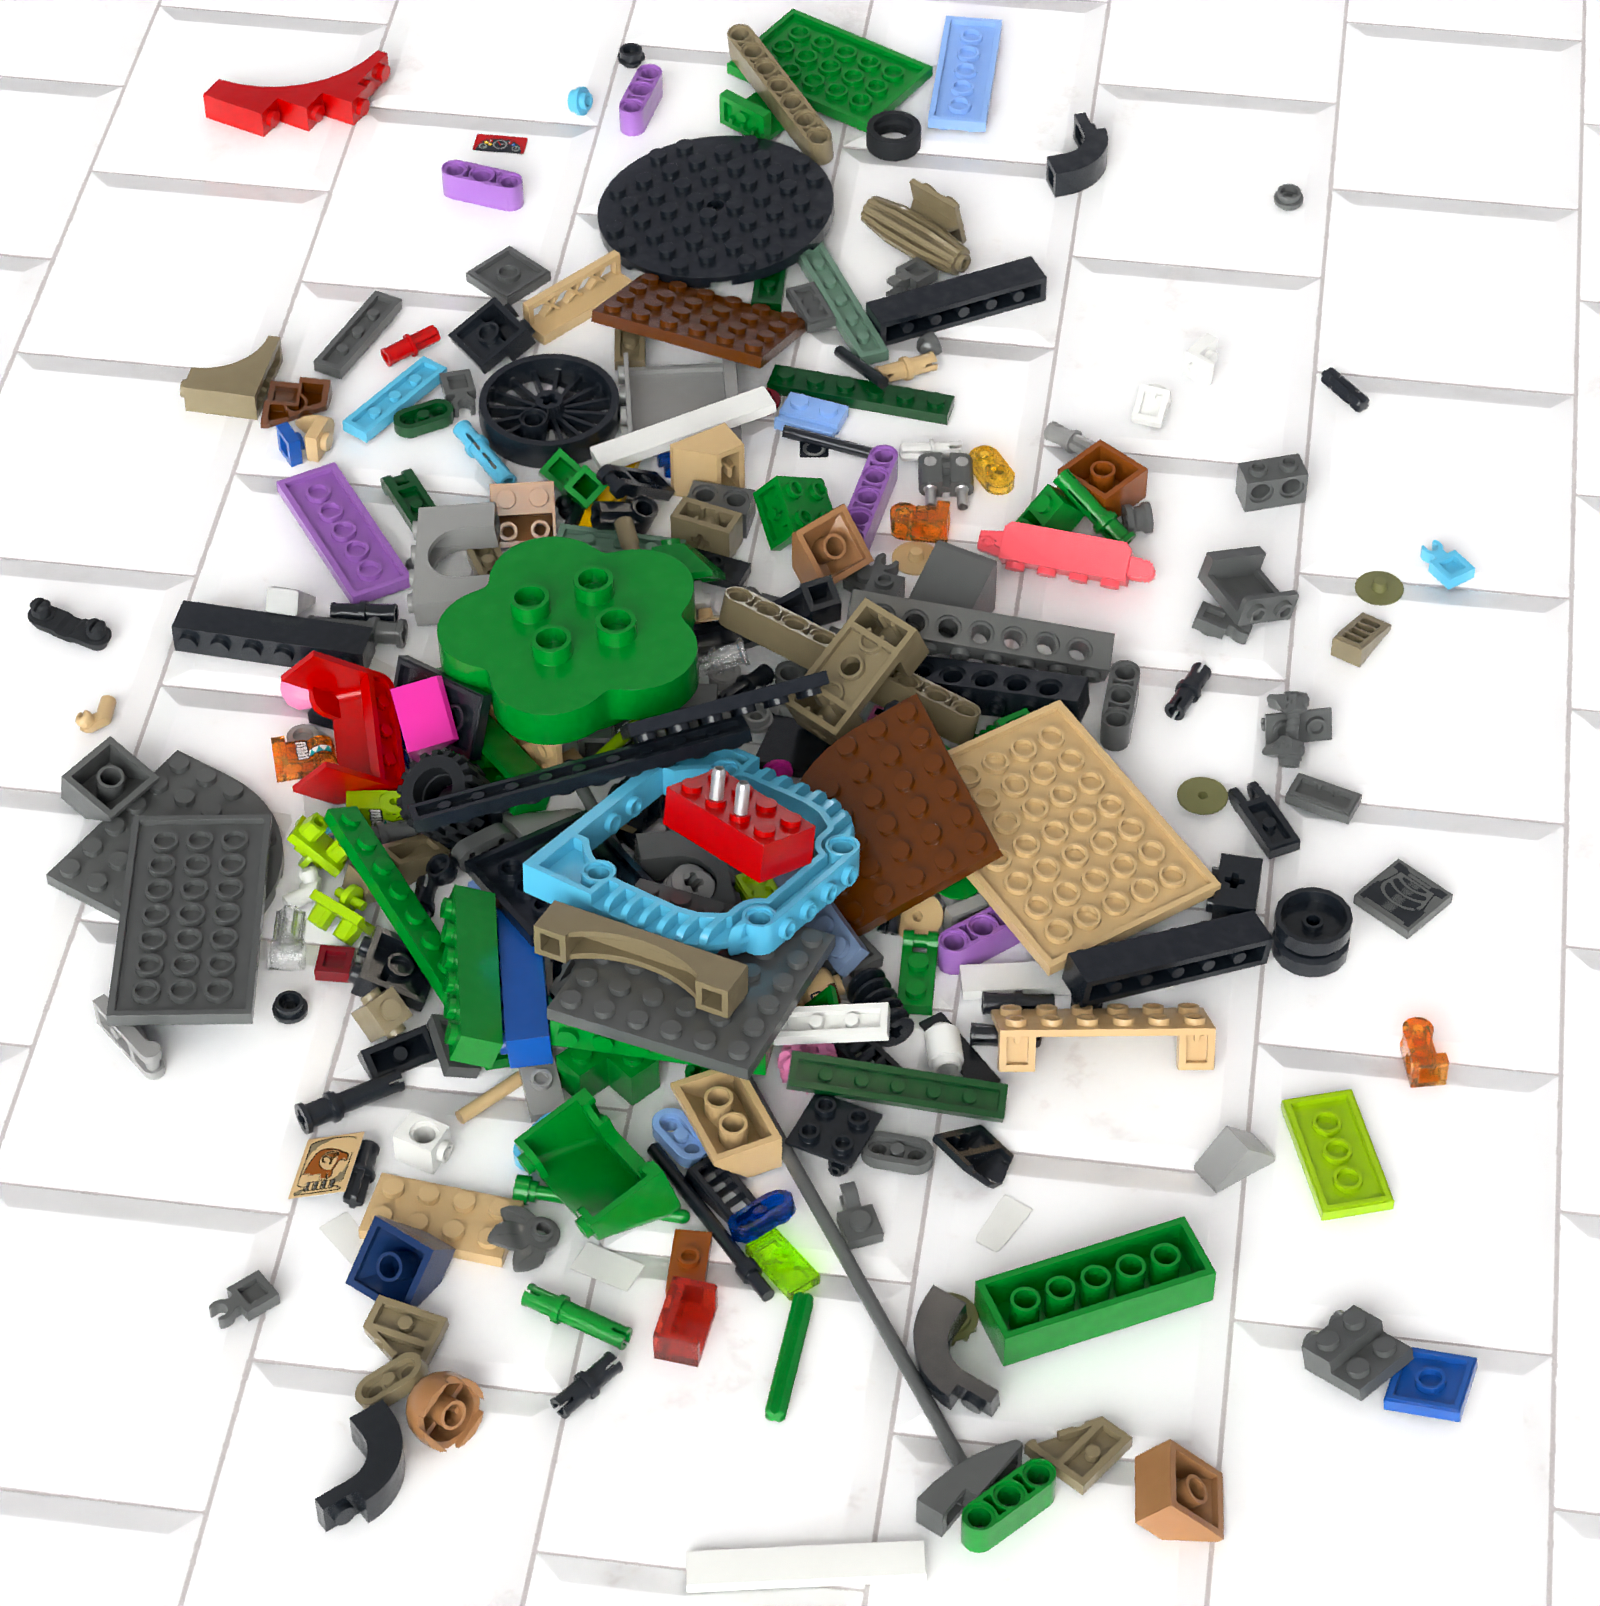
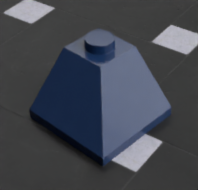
M375 1215L345 1283L376 1301L380 1294L418 1307L442 1282L456 1249L426 1231Z

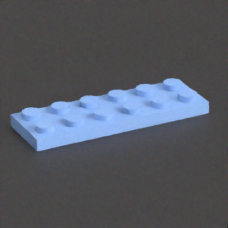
M946 16L928 116V128L986 132L1001 38L1002 20Z

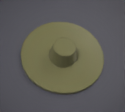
M1383 571L1367 572L1361 575L1355 583L1357 595L1363 601L1373 605L1384 606L1393 604L1402 597L1404 592L1402 582L1393 574Z
M1195 777L1184 781L1179 786L1177 800L1185 810L1191 813L1210 815L1219 812L1226 806L1228 792L1220 782L1214 779Z

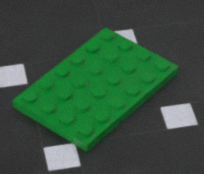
M793 8L759 36V39L815 111L866 132L867 123L872 116L880 112L895 110L933 76V67ZM732 60L727 63L728 74L748 82Z

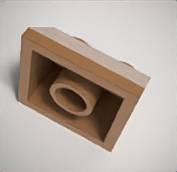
M1171 1439L1135 1456L1136 1524L1161 1540L1219 1542L1224 1540L1223 1473Z

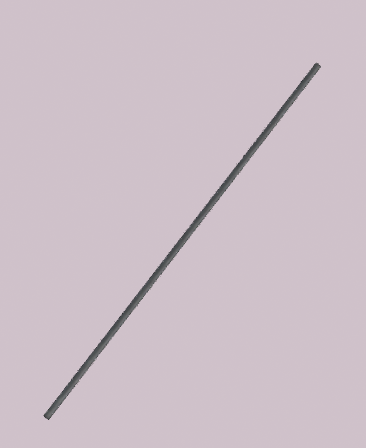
M568 759L563 763L573 761V759ZM589 786L576 790L587 811L598 804ZM612 834L611 836H612V837L618 842V844L622 847V845H621L620 841L618 840L616 834ZM751 1075L749 1081L782 1137V1160L951 1462L954 1466L968 1459L796 1153L791 1146L785 1144L787 1137Z

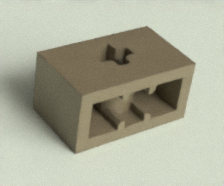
M683 496L670 516L671 538L684 539L686 544L694 548L733 558L743 542V515L740 512Z

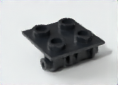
M814 1094L787 1137L785 1144L827 1159L830 1174L840 1177L853 1167L883 1118V1114L833 1096Z

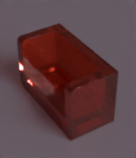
M673 1276L653 1333L655 1359L694 1367L699 1366L718 1309V1290L716 1284Z

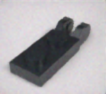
M1256 781L1247 784L1249 801H1247L1237 787L1228 790L1231 806L1238 813L1268 859L1300 850V838L1269 794L1266 795Z

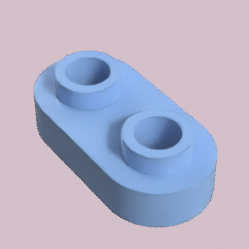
M665 1108L654 1115L652 1119L653 1137L680 1166L690 1168L708 1156L683 1111L676 1108Z

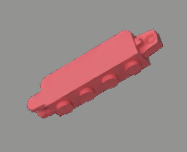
M1014 521L1007 524L1004 531L981 530L979 535L978 551L999 558L1002 564H1006L1005 569L1015 572H1024V569L1028 568L1037 570V575L1047 578H1055L1056 574L1069 576V581L1079 584H1087L1088 580L1100 582L1101 587L1112 590H1119V586L1128 587L1129 580L1149 583L1156 576L1153 563L1147 561V559L1143 560L1142 558L1134 557L1128 543Z

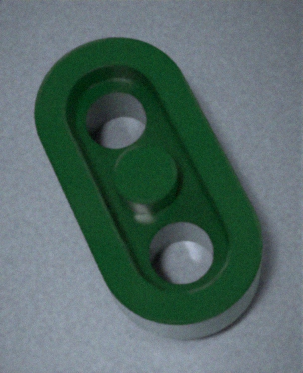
M433 399L401 409L393 417L394 430L397 435L410 439L448 427L454 421L453 405L444 399Z

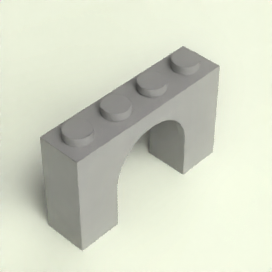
M495 502L418 508V521H413L412 523L413 538L416 540V545H411V561L414 569L409 570V584L413 591L412 594L407 595L408 612L414 613L417 626L438 625L441 615L453 602L471 592L484 588L488 584L490 574L451 577L442 575L435 571V569L445 557L452 553L467 549L499 547L500 520Z

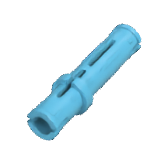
M462 420L455 425L453 433L465 446V452L469 457L475 458L496 484L517 483L515 475L509 471L506 465L490 448L489 440L484 435L479 434L468 420ZM474 442L480 447L479 450L473 444ZM490 461L497 467L496 469L491 466Z

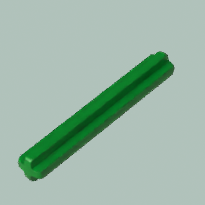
M797 1292L793 1296L765 1407V1418L769 1421L780 1423L786 1418L814 1305V1298L810 1293Z

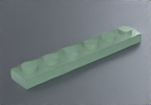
M820 242L814 250L808 249L801 254L797 263L809 283L814 282L834 314L836 328L850 351L868 365L889 360L887 346L824 243Z

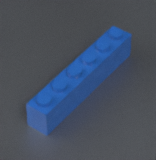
M496 907L498 958L500 962L499 977L500 984H502L500 986L501 1007H503L501 1009L502 1031H505V1033H502L503 1045L500 1049L501 1055L508 1054L510 1069L552 1064L553 1051L550 1020L547 1019L549 1003L545 956L536 954L534 946L532 947Z

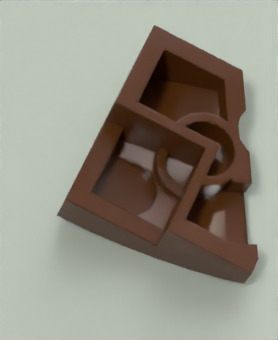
M300 377L299 383L270 380L267 400H264L260 422L261 428L267 429L303 416L328 410L332 398L331 380Z

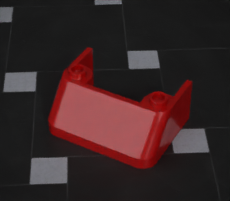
M313 650L283 673L281 681L309 690V699L313 710L317 714L333 720L337 764L325 761L292 786L293 792L340 805L346 803V791H397L398 785H402L404 781L401 779V776L405 772L400 724L390 689L395 688L393 682L384 673Z

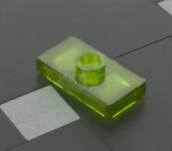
M776 1227L745 1245V1253L748 1257L754 1258L761 1267L762 1272L789 1301L793 1300L795 1293H805L820 1283V1274Z

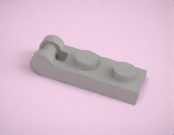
M103 994L92 1000L97 1024L141 1073L150 1080H157L163 1077L165 1065L161 1059L162 1051L159 1043L148 1041L145 1032L139 1025L108 1026L106 1014L109 998Z

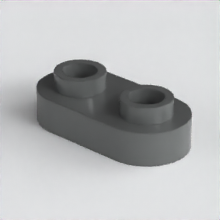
M874 1131L861 1152V1159L872 1168L920 1175L929 1171L933 1166L934 1149L929 1141L920 1137L886 1131Z

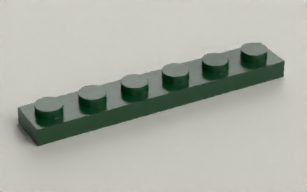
M775 364L767 382V388L777 391L781 396L788 397L790 392H795L846 405L849 408L943 425L948 424L955 401V396L890 384L886 388L881 389L868 380Z
M792 1050L786 1089L1002 1123L1005 1116L1008 1084Z

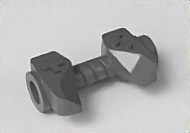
M1285 691L1284 694H1270L1267 696L1270 708L1287 713L1286 734L1279 737L1275 742L1267 744L1262 750L1263 755L1273 758L1278 757L1279 766L1299 768L1300 761H1302V756L1305 753L1304 742L1298 740L1300 717L1302 713L1307 711L1310 701L1308 694L1304 692Z

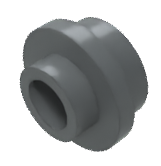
M1283 184L1274 194V203L1283 210L1291 211L1303 204L1304 197L1298 186Z

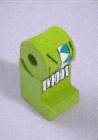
M346 791V807L357 806L370 827L374 826V822L382 821L385 824L403 820L400 815L402 809L397 807L396 799L401 797L397 791Z

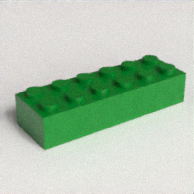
M1183 1216L975 1281L974 1306L978 1312L979 1320L1004 1367L1212 1301L1216 1271L1188 1221Z

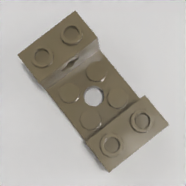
M865 597L805 674L807 676L826 670L830 684L821 687V694L797 700L795 694L788 696L789 702L784 704L798 725L829 745H832L843 735L864 723L859 714L894 669L910 678L929 654V650L916 628ZM853 662L860 663V669L857 673L853 675L844 674V669L848 664Z

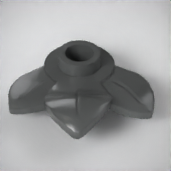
M515 1205L501 1208L500 1214L503 1222L495 1225L487 1238V1242L514 1251L512 1258L514 1272H526L542 1265L546 1252L555 1248L559 1242L560 1229L558 1225L547 1217H536L530 1210ZM537 1231H543L547 1235H541Z

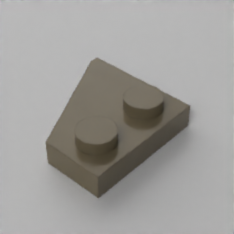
M379 1294L363 1324L365 1334L390 1361L403 1353L415 1352L420 1355L429 1367L450 1324L446 1317Z
M1101 1416L1086 1421L1082 1426L1059 1430L1055 1438L1037 1443L1036 1439L1030 1440L1025 1444L1024 1454L1031 1459L1042 1458L1051 1462L1056 1469V1477L1083 1495L1132 1447L1133 1437Z

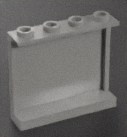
M623 353L624 365L618 366L619 384H625V386H619L620 404H626V406H620L621 425H627V427H621L622 436L738 395L736 362L723 358L722 363L629 367L628 353ZM741 425L731 428L742 441ZM670 450L652 457L670 456Z

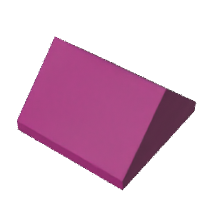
M434 676L390 689L407 753L412 760L419 762L420 755L424 753L431 755L432 750H442L459 740L442 676Z

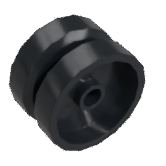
M1298 888L1287 893L1278 901L1274 915V930L1272 933L1274 940L1271 949L1275 960L1282 968L1289 972L1309 978L1323 977L1336 972L1346 962L1353 922L1350 906L1341 896L1322 888Z

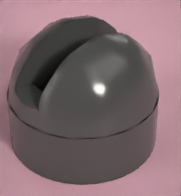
M933 331L923 334L918 339L916 348L921 355L930 351L935 356L942 353L941 344Z

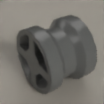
M1142 502L1139 506L1134 507L1131 504L1122 505V525L1129 532L1133 531L1136 533L1142 531L1145 534L1153 533V512L1149 502Z

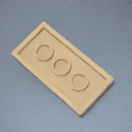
M381 1173L358 1229L359 1238L365 1239L374 1216L379 1215L426 1231L456 1249L452 1258L503 1268L509 1250L488 1243L487 1238L495 1225L503 1222L500 1214L501 1208L515 1205L524 1207V1202Z

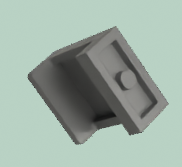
M1260 546L1207 552L1197 577L1236 626L1288 620L1291 618L1299 598L1296 590L1279 592L1263 573L1261 567L1266 553Z

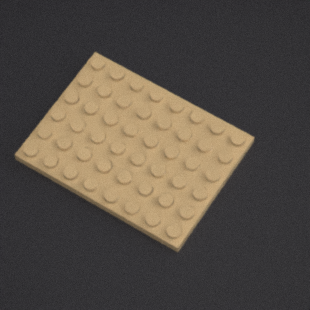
M1061 700L1055 701L948 750L1004 855L967 876V879L1048 976L1064 969L1068 953L1105 945L1110 942L1122 941L1214 896L1215 892L1221 888V883Z

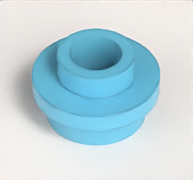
M580 86L570 91L568 107L571 112H575L579 116H585L592 107L593 98L586 87Z

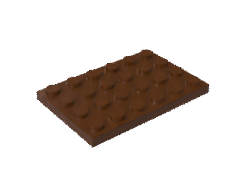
M652 273L640 275L592 310L591 322L759 369L806 332L805 322L794 312H778L771 310L765 304H753L751 306L749 303L742 302V299L739 297L716 295L713 290L687 287V284L681 281L664 282L659 280L658 275Z

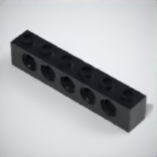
M926 656L914 672L975 703L981 710L980 715L1003 718L1024 708H1027L1031 713L1061 700L1081 723L1090 704L1088 677L933 656Z

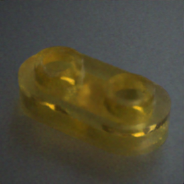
M981 445L970 451L969 455L973 459V475L988 493L1005 495L1014 489L1015 473L995 448Z

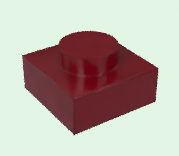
M320 945L314 969L315 980L350 983L347 980L356 960L355 947Z

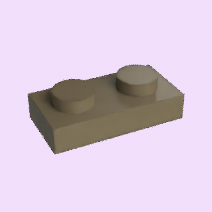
M615 328V371H618L619 365H624L623 353H628L629 367H646V337Z

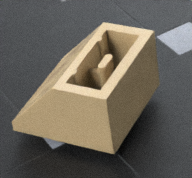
M726 423L670 444L671 487L675 491L673 495L687 497L693 480L745 488L744 443Z

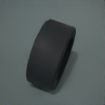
M889 110L880 112L872 116L867 123L866 146L869 152L876 158L885 161L907 160L915 156L920 150L921 124L916 117L904 111ZM887 133H901L906 136L903 138L891 139L883 137L881 135Z

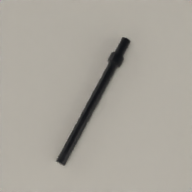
M651 1144L647 1148V1153L664 1171L667 1179L705 1228L712 1232V1237L736 1266V1274L743 1283L751 1285L762 1301H769L775 1292L761 1275V1267L754 1258L746 1256L660 1144Z

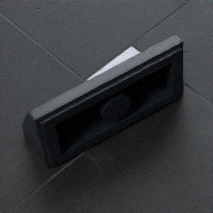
M426 1025L363 1049L357 1055L370 1080L391 1072L393 1069H398L402 1074L438 1059Z

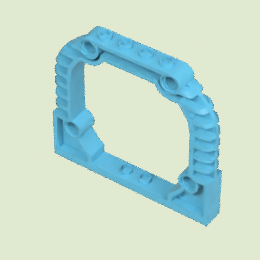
M739 748L733 750L723 749L712 752L704 758H690L679 761L668 768L657 767L643 771L638 776L631 777L523 863V891L549 904L556 900L717 954L721 949L728 948L730 956L744 952L753 955H766L776 950L786 940L791 939L797 930L807 922H810L827 904H831L842 891L855 883L859 876L860 842L855 838V829L850 814L842 809L841 803L835 798L828 799L827 794L818 789L814 792L810 791V786L803 782L794 784L793 779L787 775L778 777L775 770L766 767L761 770L760 757ZM715 766H723L731 776L738 780L748 781L753 789L768 798L776 800L778 804L792 812L798 813L803 819L816 826L814 858L811 864L801 868L769 897L744 900L725 913L696 912L671 904L617 878L614 864L606 860H597L592 854V850L612 834L617 833L622 826L638 816L642 810L662 794L666 795L667 786L679 783L686 778L704 774Z

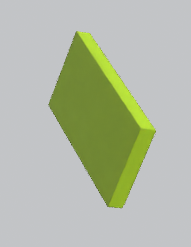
M1352 1089L1281 1101V1111L1321 1221L1393 1209L1394 1199Z

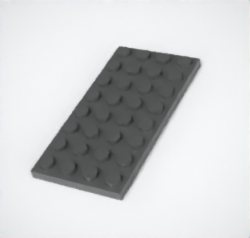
M272 814L133 816L106 1014L108 1026L253 1024L273 826Z

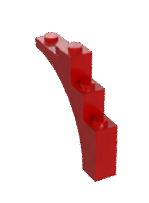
M377 50L365 61L343 73L307 84L261 87L218 79L203 94L206 118L265 137L279 122L310 131L324 116L354 126L368 113L370 108L368 98L390 76L388 53Z

